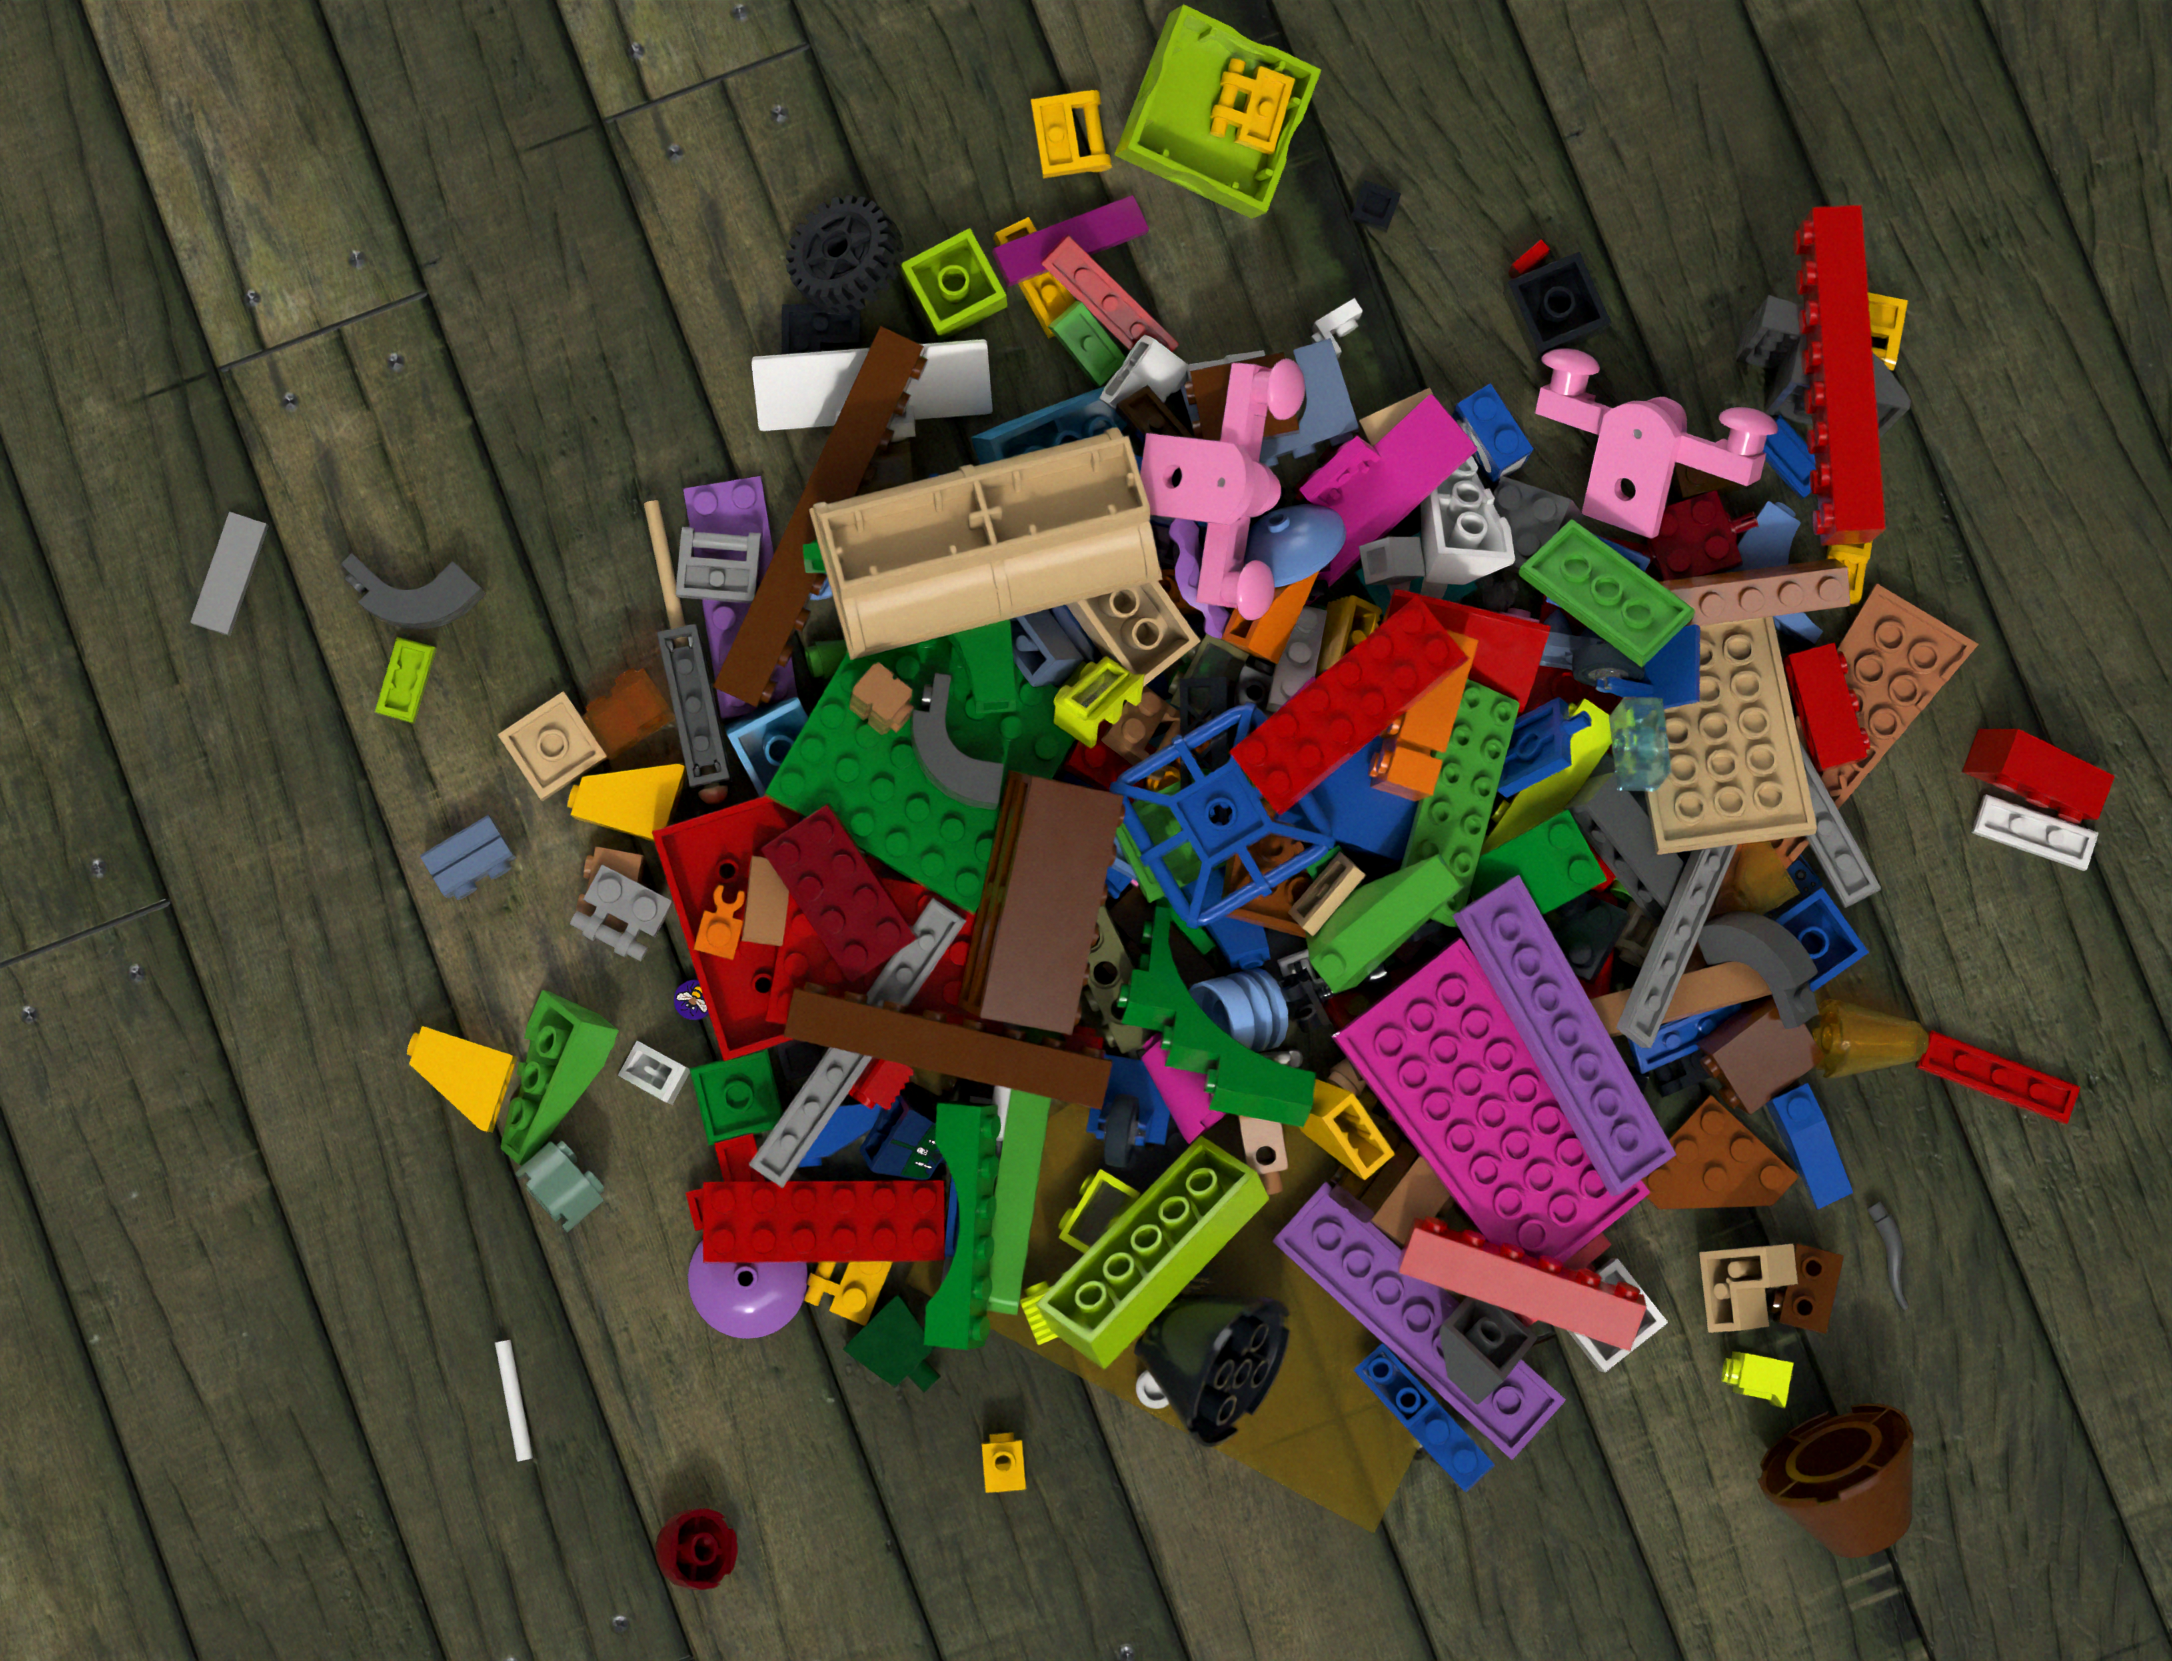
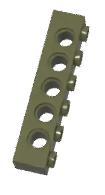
M1104 903L1102 907H1099L1096 921L1099 924L1100 939L1094 946H1091L1088 957L1090 976L1087 983L1090 988L1084 990V993L1094 1012L1101 1010L1107 1024L1101 1027L1111 1048L1118 1045L1123 1054L1146 1043L1159 1031L1121 1024L1122 1017L1115 1015L1112 1011L1111 1005L1118 997L1120 984H1128L1132 970L1136 969ZM1102 961L1111 962L1117 969V976L1109 982H1103L1095 976L1094 968Z

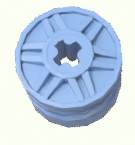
M1255 968L1230 974L1226 977L1214 978L1193 984L1188 991L1201 1010L1231 1038L1256 1053L1279 1047L1286 1037L1288 1029L1287 1005L1278 983L1265 970Z

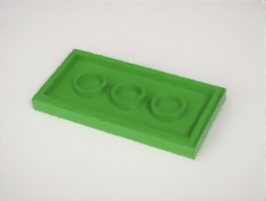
M1573 519L1562 527L1519 569L1520 577L1640 667H1643L1694 618V608Z

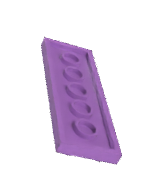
M761 476L683 489L689 526L695 528V532L749 536V532L762 534L757 581L758 590L774 556ZM697 547L693 549L694 557L746 561L747 551ZM702 599L715 681L751 603ZM791 657L785 668L779 666L773 677V680L778 682V685L769 704L762 701L760 707L798 697ZM716 689L722 721L740 718L757 709V707Z

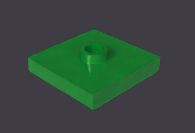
M767 1048L727 1061L720 1060L689 1068L709 1146L744 1135L773 1130L784 1114Z

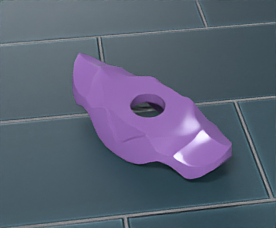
M1175 518L1171 523L1168 534L1180 548V555L1175 566V579L1182 597L1189 605L1203 612L1205 616L1203 624L1205 633L1221 639L1231 614L1223 606L1196 602L1204 552L1199 543V528L1193 520Z

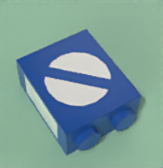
M1491 383L1456 405L1452 417L1477 446V451L1472 457L1490 488L1498 484L1502 476L1508 478L1524 467L1534 449Z

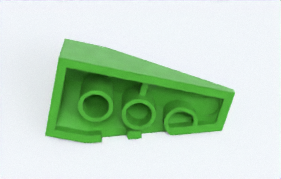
M1440 854L1351 891L1314 936L1305 930L1310 963L1334 993L1356 987L1463 888V883Z
M542 990L527 1024L524 1039L530 1040L526 1063L519 1062L516 1074L522 1076L518 1097L510 1102L500 1147L521 1166L537 1153L603 1068L610 1051L614 1047L615 1039L619 1032L615 1026L600 1014L546 990Z

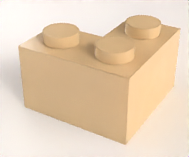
M1793 1244L1699 1252L1708 1333L1769 1327L1765 1288L1798 1284Z

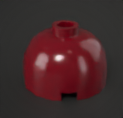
M697 1508L678 1512L667 1520L658 1533L655 1545L656 1561L663 1575L674 1585L690 1590L712 1589L720 1585L718 1582L725 1575H730L734 1569L738 1554L737 1536L733 1528H728L726 1522L722 1519L725 1517L720 1512L709 1508Z

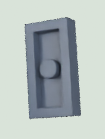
M1557 609L1543 623L1551 627L1539 665L1572 670V659L1577 650L1597 645L1598 641L1604 644H1608V642L1588 627L1583 630L1580 636L1572 635L1569 622L1562 612Z

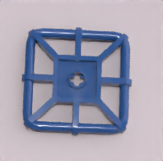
M1246 702L1245 705L1231 708L1182 737L1181 734L1171 739L1173 743L1127 769L1117 778L1116 782H1111L1109 792L1124 796L1122 802L1125 805L1123 823L1142 854L1139 859L1144 867L1149 866L1175 913L1182 921L1187 923L1189 928L1198 929L1199 926L1211 924L1261 894L1263 897H1266L1273 893L1271 888L1319 861L1327 854L1329 849H1334L1336 839L1332 837L1333 832L1330 823L1311 791L1298 802L1316 833L1272 822L1260 801L1264 796L1257 787L1252 788L1240 765L1232 755L1229 763L1207 776L1203 774L1193 757L1192 749L1238 722L1240 723L1233 748L1249 735L1252 725L1257 729L1268 720L1265 714L1257 709V704ZM1180 756L1196 781L1173 796L1132 786ZM1128 798L1169 807L1183 830L1155 846ZM1219 804L1224 809L1231 807L1233 812L1228 816L1230 822L1224 826L1220 822L1213 824L1211 821V817L1215 815L1213 808ZM1269 834L1313 844L1308 849L1263 875L1247 847ZM1190 841L1202 862L1191 906L1163 860L1166 854ZM1238 853L1253 881L1203 909L1213 868Z

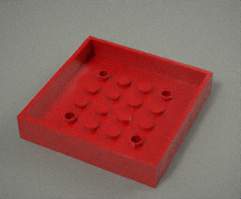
M766 796L651 831L724 1061L793 1040L792 1038L783 1037L785 1024L765 1021L771 987L764 993L757 991L755 988L756 981L761 977L768 978L772 985L778 946L742 941V925L733 960L694 950L704 910L716 913L717 906L714 903L713 895L717 886H724L721 898L726 904H732L736 901L738 891L744 892V902L738 910L734 911L732 917L743 921L752 856L767 858L761 848L798 824V814ZM868 856L866 858L879 878L918 884L873 857ZM724 863H730L735 868V874L730 879L721 877L719 869Z

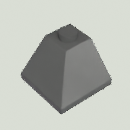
M1469 1296L1462 1300L1439 1328L1447 1377L1476 1405L1480 1404L1506 1379L1537 1340V1337L1509 1310Z

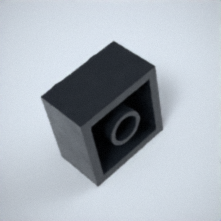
M1580 252L1508 281L1503 291V295L1534 363L1540 361L1542 356L1549 350L1570 348L1605 333L1611 324L1608 313Z

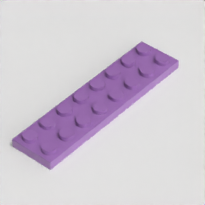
M1517 875L1508 879L1453 914V918L1610 1196L1621 1194L1676 1155L1674 1149L1520 876Z
M1325 1182L1272 1242L1506 1456L1513 1460L1566 1399L1523 1360H1520L1506 1379L1480 1404L1476 1405L1447 1377L1439 1328L1460 1303L1440 1286L1398 1273V1260L1402 1250L1370 1221L1367 1224L1361 1222L1347 1208H1343L1331 1199L1329 1192L1332 1190V1187Z

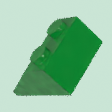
M1567 809L1479 856L1470 894L1475 901L1508 879L1519 875L1539 912L1543 915L1603 883L1607 878Z

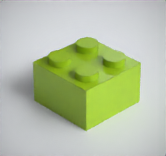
M970 228L903 262L901 265L902 275L938 342L1008 307L1007 295Z

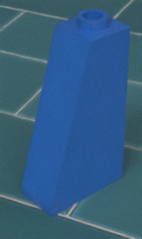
M1226 865L1212 872L1203 909L1221 900ZM1197 880L1181 887L1190 903H1192ZM1225 916L1211 924L1205 925L1231 969L1240 967L1242 970H1251L1263 965V961L1270 960L1269 946L1263 926Z

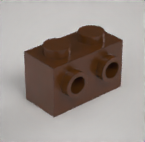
M1793 1244L1798 1284L1780 1286V1290L1774 1289L1769 1306V1312L1774 1313L1772 1322L1826 1334L1844 1255Z

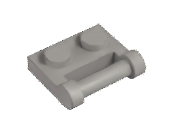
M682 527L676 597L752 603L757 592L762 534L749 532V536L705 533L695 532V528ZM697 547L747 551L746 561L692 557L693 549Z

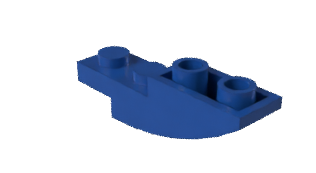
M1384 1343L1354 1369V1372L1465 1493L1495 1466Z

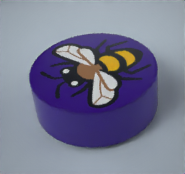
M689 980L681 984L674 995V1005L678 1013L689 1020H701L707 1017L709 1012L699 981Z

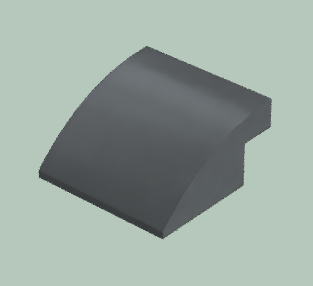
M1768 295L1742 331L1736 361L1773 369L1764 413L1773 417L1781 415L1786 420L1812 425V414H1806L1804 405L1805 390H1810L1809 374H1803L1801 363L1802 351L1807 350L1806 334L1801 335L1799 331V311L1804 310V307ZM1873 353L1878 434L1880 439L1910 409L1911 400L1888 367Z

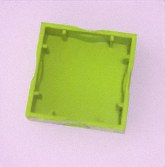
M1183 4L1171 11L1167 17L1114 155L1251 219L1258 217L1268 211L1286 164L1290 140L1294 131L1303 120L1321 69L1275 47L1253 42L1242 36L1233 27ZM1231 58L1240 59L1246 63L1242 76L1252 79L1254 70L1258 66L1295 78L1275 151L1270 155L1235 143L1234 139L1238 127L1228 124L1224 138L1210 134L1213 119L1210 118L1213 106L1218 105L1223 88L1220 85L1223 72L1228 71ZM1237 92L1233 109L1240 112L1243 111L1247 97L1246 93Z

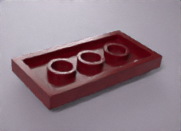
M830 803L761 848L850 983L919 938Z

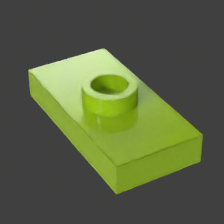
M401 637L396 638L375 709L377 714L415 724L437 649L435 647Z

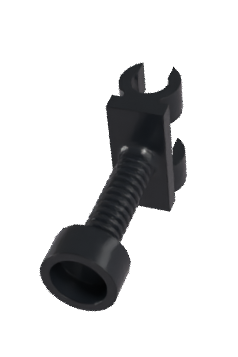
M1385 961L1374 969L1356 988L1363 984L1365 985L1366 982L1373 983L1376 988L1392 982ZM1307 968L1300 970L1299 974L1287 975L1279 981L1280 991L1286 1002L1296 1001L1307 993L1313 1003L1299 1008L1294 1013L1297 1018L1296 1022L1303 1033L1312 1032L1322 1024L1324 1026L1330 1024L1329 1012L1324 1002L1329 1000V998L1332 999L1333 996H1339L1340 993L1344 994L1348 990L1355 989L1353 987L1334 993L1327 983L1325 986L1316 987Z

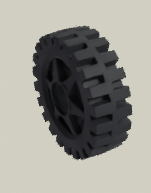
M846 195L844 201L840 197L831 199V207L825 202L817 206L820 212L818 215H815L812 211L807 214L805 218L809 223L806 226L799 223L795 230L800 236H791L789 245L793 250H789L786 253V259L789 262L786 268L791 276L789 278L792 283L817 308L823 311L826 309L829 313L837 314L838 310L845 314L851 313L852 305L857 310L865 308L864 300L866 298L872 303L879 299L876 294L878 289H881L883 292L888 290L890 285L886 281L887 278L895 280L899 272L894 266L902 265L903 257L899 252L904 251V243L900 240L902 235L896 224L872 200L869 201L862 196H859L857 199L853 195Z

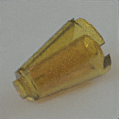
M1825 999L1820 1003L1818 1007L1819 1013L1817 1014L1822 1015L1820 1027L1812 1028V1037L1825 1057L1815 1066L1817 1070H1824L1826 1072L1822 1075L1824 1078L1835 1079L1916 1062L1920 1060L1922 1054L1926 1053L1929 1044L1928 1034L1923 1030L1919 1022L1839 999Z

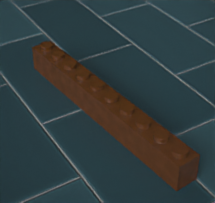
M880 326L713 685L714 688L757 708L760 707L762 701L769 704L778 685V682L774 681L773 677L779 666L784 668L787 666L795 646L789 644L795 630L803 631L812 610L807 609L806 606L812 593L819 596L827 580L826 573L805 572L803 544H811L813 540L817 539L809 509L813 508V504L825 501L826 504L857 497L862 486L870 487L878 470V466L873 465L878 451H887L895 433L894 430L890 429L891 423L896 414L901 417L903 416L912 395L906 393L911 380L913 378L919 381L927 365L928 359L923 357L925 352L924 346Z

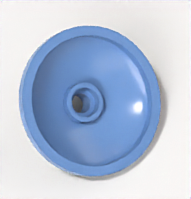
M1299 504L1275 510L1249 528L1243 569L1253 560L1264 562L1273 574L1275 587L1303 580L1321 570L1339 553L1346 539L1345 524L1335 510L1321 505Z

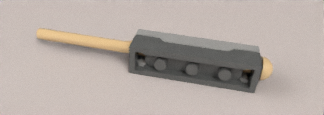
M648 501L644 503V509L670 625L669 630L657 632L689 784L694 792L699 791L698 795L702 801L715 805L721 803L728 794V786L722 785L731 784L733 781L699 628L696 624L685 625L680 598L676 597L677 583L659 501Z

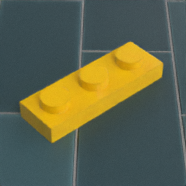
M1028 217L996 232L993 239L996 245L1000 246L1037 232ZM1050 272L1018 283L1048 339L1055 336L1048 326L1075 302L1072 294Z

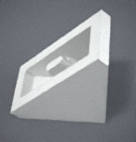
M636 1041L618 1076L664 1102L673 1105L690 1074V1069Z

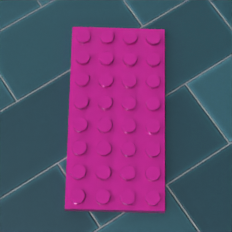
M1462 938L1454 939L1332 1036L1477 1231L1486 1237L1487 1242L1501 1246L1502 1243H1510L1522 1248L1525 1251V1255L1540 1259V1256H1548L1564 1263L1651 1193L1642 1180H1639L1621 1194L1610 1196L1481 965Z

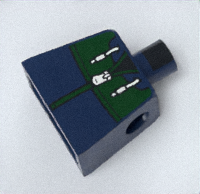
M900 1090V1095L895 1096L896 1102L891 1103V1109L883 1110L859 1150L873 1172L926 1180L931 1177L940 1162L947 1164L935 1144L937 1111Z

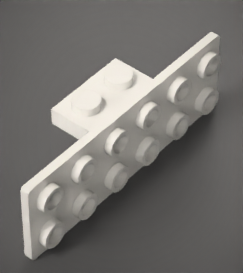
M986 340L920 344L924 346L925 352L923 357L927 358L928 362L919 381L913 378L906 393L912 396L903 416L901 417L896 414L891 423L890 429L895 431L891 442L902 441L907 437H915V419L992 413ZM870 348L753 357L752 372L759 430L769 431L834 426Z

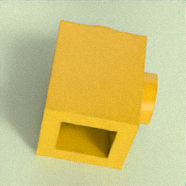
M1013 1432L990 1434V1442L982 1443L986 1493L1026 1490L1022 1439L1014 1440Z

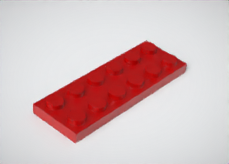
M1417 595L1230 750L1229 753L1276 813L1281 816L1470 658Z
M944 1180L787 1181L783 1188L773 1181L703 1182V1264L945 1261Z

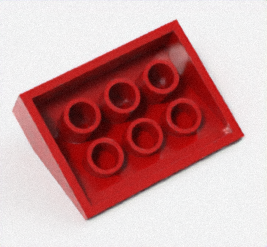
M1395 588L1381 625L1418 595L1446 630L1479 640L1467 679L1518 701L1519 709L1516 719L1522 716L1551 626Z

